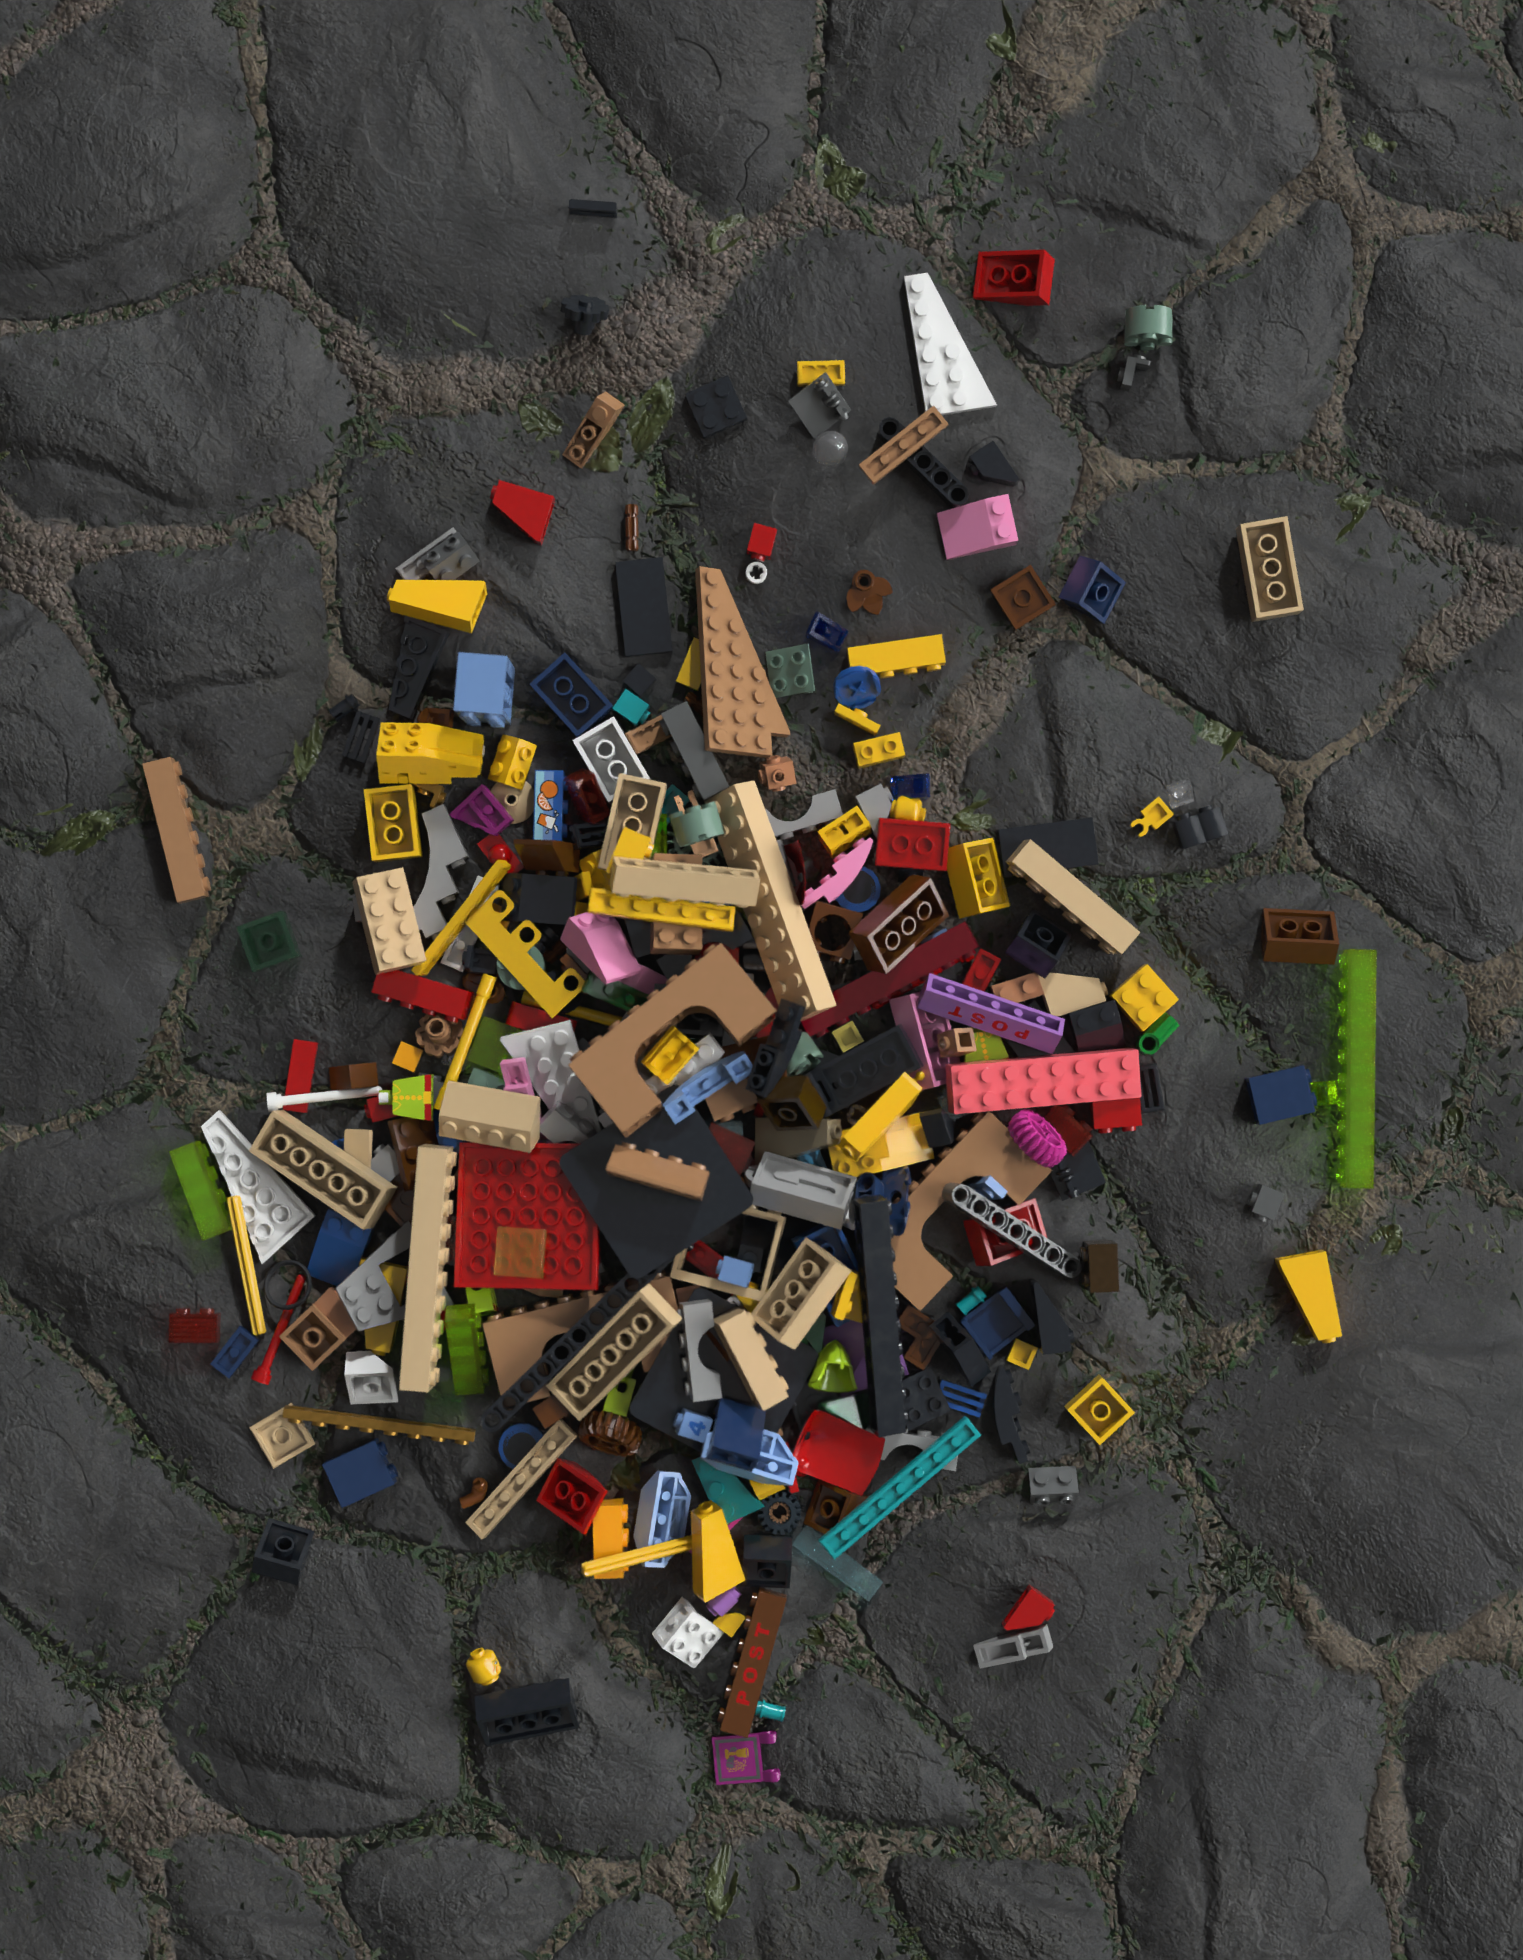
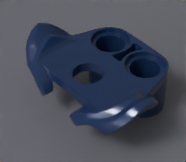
M903 1166L883 1172V1176L879 1178L870 1172L861 1174L856 1182L855 1198L880 1194L890 1201L892 1214L889 1215V1219L893 1227L894 1236H901L904 1233L911 1204L908 1201L909 1185L912 1182L909 1167ZM897 1192H901V1200L896 1204H892V1196Z

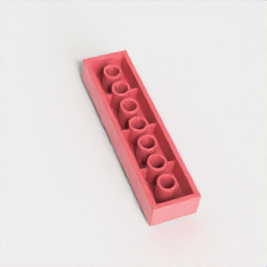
M1134 1048L945 1064L948 1112L953 1114L1141 1097L1139 1052Z

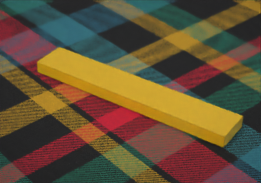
M497 860L426 950V961L411 969L416 976H425L430 972L466 926L465 922L481 907L510 870L512 865L506 860Z
M590 888L587 913L732 932L735 906H719L704 902L691 903L681 899L668 901L662 897L645 899L639 895L622 897L612 893L611 890Z

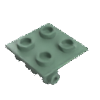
M809 644L765 652L769 683L775 698L801 693L810 694L815 691Z

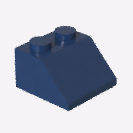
M1080 555L1058 598L1071 608L1105 624L1126 582L1101 561Z

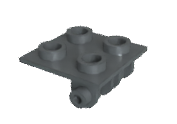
M826 372L788 400L813 439L838 420L841 422L849 418L848 413L851 411Z

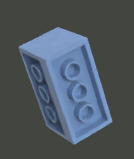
M458 652L454 711L467 725L481 726V722L488 723L493 728H505V724L511 725L515 667L507 656Z

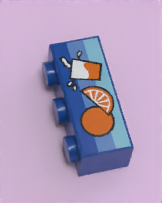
M535 770L533 840L563 841V838H568V824H564V814H568L569 802L564 800V793L569 791V776H565L563 770Z

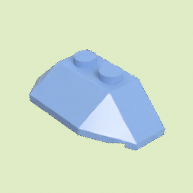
M763 1430L760 1459L752 1472L706 1459L707 1450L712 1442L713 1431L706 1434L700 1458L717 1470L762 1484L793 1486L798 1461L793 1457L779 1434Z
M657 1470L641 1489L634 1530V1540L637 1549L685 1536L691 1494L680 1472ZM674 1555L641 1564L643 1567L665 1568L668 1560Z

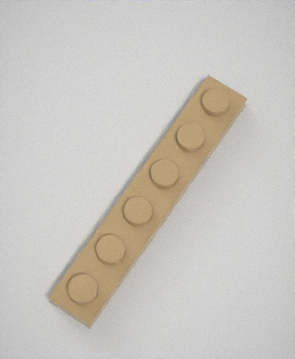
M563 1419L558 1420L465 1523L481 1539L486 1538L578 1435Z

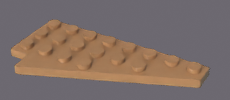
M699 566L695 569L705 751L763 758L772 756L771 736L786 738L790 735V730L721 569Z

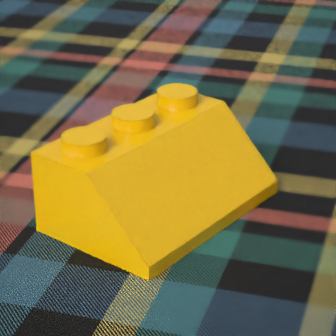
M993 838L963 843L948 848L947 872L959 919L1010 907Z

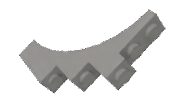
M444 804L422 813L428 831L430 846L429 870L424 888L413 907L419 932L423 931L425 938L429 939L432 937L433 941L447 925V921L438 903L442 901L444 905L456 899L455 895L459 894L448 867L452 866L453 869L460 867L466 863L465 859L469 858L448 809Z

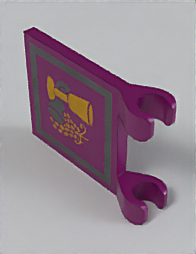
M776 1731L749 1733L748 1738L738 1735L712 1736L716 1785L778 1782L781 1776L780 1769L775 1768L763 1771L760 1743H775L777 1739Z

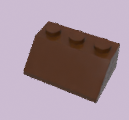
M1263 908L1261 932L1263 961L1335 964L1339 948V938L1334 911Z

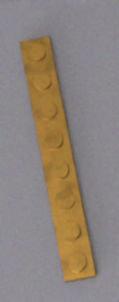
M291 1405L284 1407L282 1418H288V1422L301 1424L302 1420L312 1421V1425L325 1427L326 1423L336 1424L335 1428L349 1430L350 1426L360 1427L359 1431L373 1433L374 1429L383 1430V1434L397 1436L399 1432L407 1433V1437L421 1439L422 1435L431 1436L432 1441L445 1442V1438L454 1439L456 1444L469 1445V1441L474 1442L476 1429Z

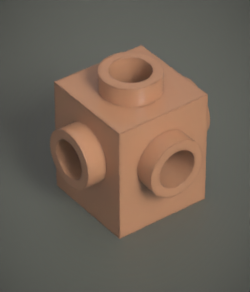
M770 756L766 758V761L759 762L761 770H758L759 781L773 792L786 789L785 786L797 784L793 761L787 756Z

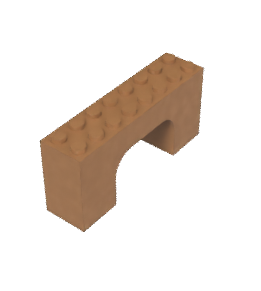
M721 943L718 946L713 944L703 952L705 955L699 961L694 959L684 968L686 970L679 977L677 974L666 981L665 984L667 986L660 992L658 990L653 991L646 998L648 1001L641 1007L639 1005L633 1007L627 1013L628 1017L625 1020L614 1022L608 1028L609 1032L606 1035L595 1037L589 1043L591 1047L584 1052L578 1051L570 1058L571 1063L568 1066L625 1138L663 1109L661 1101L638 1074L637 1065L642 1052L663 1036L672 1025L675 1026L691 1014H708L715 1018L736 1045L741 1047L775 1018V1008Z
M990 1111L977 1112L970 1119L972 1122L967 1130L962 1128L955 1138L954 1144L951 1147L946 1145L937 1155L939 1160L934 1165L930 1162L921 1171L923 1177L918 1182L913 1180L911 1185H909L908 1201H910L911 1205L907 1225L901 1236H894L891 1239V1245L896 1257L895 1262H893V1271H895L897 1276L895 1288L919 1311L953 1277L924 1248L921 1240V1231L925 1221L944 1202L942 1197L943 1187L948 1183L961 1184L964 1180L973 1176L984 1177L990 1175L1008 1191L1006 1195L1016 1204L1020 1205L1052 1171L1049 1167H1043L1037 1164L1036 1161L1031 1160L1019 1148L1017 1143L1013 1141L1014 1138L1010 1136L1008 1128ZM897 1197L892 1204L898 1203L901 1199Z
M662 1270L649 1284L676 1311L679 1309L673 1278H670L671 1272L666 1273L665 1270ZM629 1278L625 1286L629 1290H636L639 1284L635 1278ZM617 1282L606 1284L604 1289L599 1291L582 1290L581 1295L573 1297V1293L559 1296L557 1301L550 1303V1299L538 1301L534 1304V1307L528 1309L526 1305L512 1308L513 1310L509 1314L504 1315L503 1311L489 1314L487 1320L483 1323V1328L500 1395L514 1384L545 1353L546 1344L552 1337L566 1333ZM611 1295L608 1297V1303L612 1307H618L621 1305V1299L617 1295ZM600 1312L591 1313L590 1318L594 1324H601L604 1318ZM670 1332L641 1360L644 1372L650 1370ZM547 1363L539 1364L538 1369L541 1374H550ZM551 1379L527 1402L550 1397L552 1392L546 1385ZM523 1380L521 1382V1387L524 1391L530 1392L533 1390L534 1385L530 1380ZM513 1397L504 1398V1405L506 1407L515 1406L516 1401Z

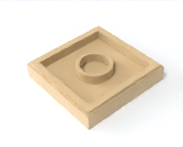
M284 1407L249 1427L273 1469L316 1444L303 1421L301 1424L288 1422V1418H282Z

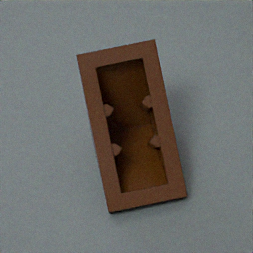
M377 1062L329 1067L331 1091L379 1086Z

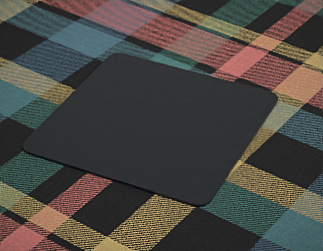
M672 1085L656 1095L662 1105L680 1087L679 1085ZM693 1106L695 1112L677 1124L673 1122L663 1107L661 1111L627 1138L612 1123L560 1158L559 1164L632 1278L639 1279L750 1208L753 1204L752 1194L695 1106ZM622 1142L635 1145V1150L645 1153V1149L659 1152V1157L664 1159L673 1156L682 1159V1164L691 1166L692 1163L706 1166L705 1171H709L710 1175L702 1202L608 1175L606 1168L615 1145L621 1146Z
M705 1288L695 1289L688 1300L709 1299L712 1302L713 1318L736 1306ZM755 1321L754 1330L757 1334L760 1333L767 1344L764 1349L768 1355L771 1354L778 1366L775 1368V1371L785 1379L789 1388L786 1390L788 1398L764 1410L766 1411L764 1429L778 1433L815 1366L818 1353L814 1348L803 1342H800L795 1350L779 1342ZM677 1324L671 1330L632 1400L630 1412L634 1417L702 1453L704 1443L678 1435L675 1432L676 1427H673L674 1419L677 1413H681L682 1408L710 1416L713 1420L710 1433L714 1429L716 1416L713 1414V1410L719 1399L693 1402L690 1396H686L684 1382L688 1381V1376L682 1367L685 1348H681L679 1334L683 1333L682 1324ZM713 1326L712 1328L709 1329V1331L713 1334V1336L716 1338V1340L719 1342V1344H720V1345L723 1347V1349L725 1350V1348H724V1346H723V1344H722V1342H721V1340H720V1338H719V1336H718V1334H717V1332H716V1330H715V1328H714V1326ZM704 1333L698 1344V1356L705 1367L716 1370L720 1374L722 1398L756 1407L748 1395L731 1359L727 1362Z

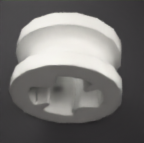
M760 562L750 563L746 569V578L750 583L760 584L767 576V569ZM753 567H759L758 570L762 569L763 573L760 574V579H754L755 576H750V573L753 572Z

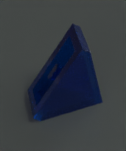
M816 611L805 637L839 652L848 634V630Z
M930 773L891 777L893 800H897L900 796L910 799L928 800L930 798Z

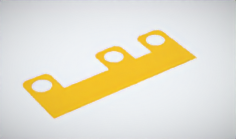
M498 890L465 923L549 1016L554 1018L581 991L585 980L573 968L567 969L555 982L527 953L541 939V932L531 921L525 920L510 934L500 921L513 910L514 903L502 890ZM498 897L504 898L507 902V908L502 913L496 912L492 907L494 899ZM525 927H529L534 931V939L529 943L523 942L520 939V931ZM569 975L575 976L579 982L577 989L574 991H569L564 987V979Z

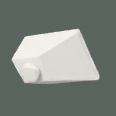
M371 1351L346 1352L344 1375L350 1404L398 1402L393 1368Z

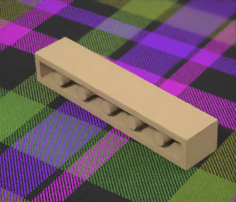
M613 856L609 885L612 893L622 897L629 895H639L645 899L662 897L668 901L684 899L691 903L705 901L719 906L727 903L746 908L748 906H756L760 877L757 870Z

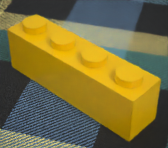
M942 634L847 648L849 667H868L875 671L877 675H880V678L893 677L895 672L902 671L904 675L918 673L917 669L927 668V672L941 670V666H944L946 663Z

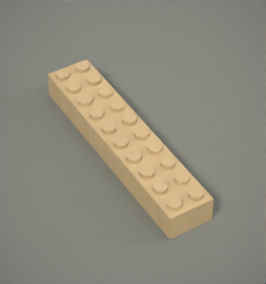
M755 781L734 784L704 802L705 804L714 801L716 803L724 834L717 838L728 867L757 870L760 885L756 906H748L743 909L778 1006L781 998L804 1006L805 1010L801 1019L803 1021L837 1005Z
M423 1144L418 1147L399 1390L429 1392L436 1383H439L440 1368H436L442 1354V1344H438L439 1336L443 1334L444 1320H440V1315L445 1310L446 1296H442V1289L446 1287L448 1273L444 1272L445 1262L448 1263L450 1253L449 1248H446V1241L451 1236V1224H448V1217L453 1212V1200L449 1199L450 1192L455 1187V1176H451L452 1168L456 1166L457 1152H453L454 1146Z

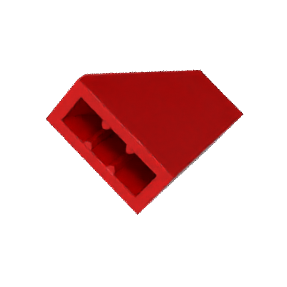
M499 480L498 485L493 486L490 495L494 507L536 544L542 546L555 504L554 496Z

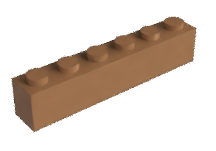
M172 757L143 763L176 901L182 904L209 897L208 891L211 890L208 877H204L202 868L205 867L203 855L198 854L196 845L199 844V837L196 830H192L191 822L194 821L191 808L186 806L185 799L188 798L185 785H181L179 776L182 775L180 763L178 761L175 762V759Z

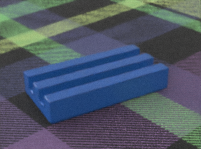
M941 1379L939 1386L944 1396L977 1406V1409L973 1410L947 1401L949 1407L980 1418L987 1394ZM944 1386L980 1397V1400L978 1402L943 1390Z

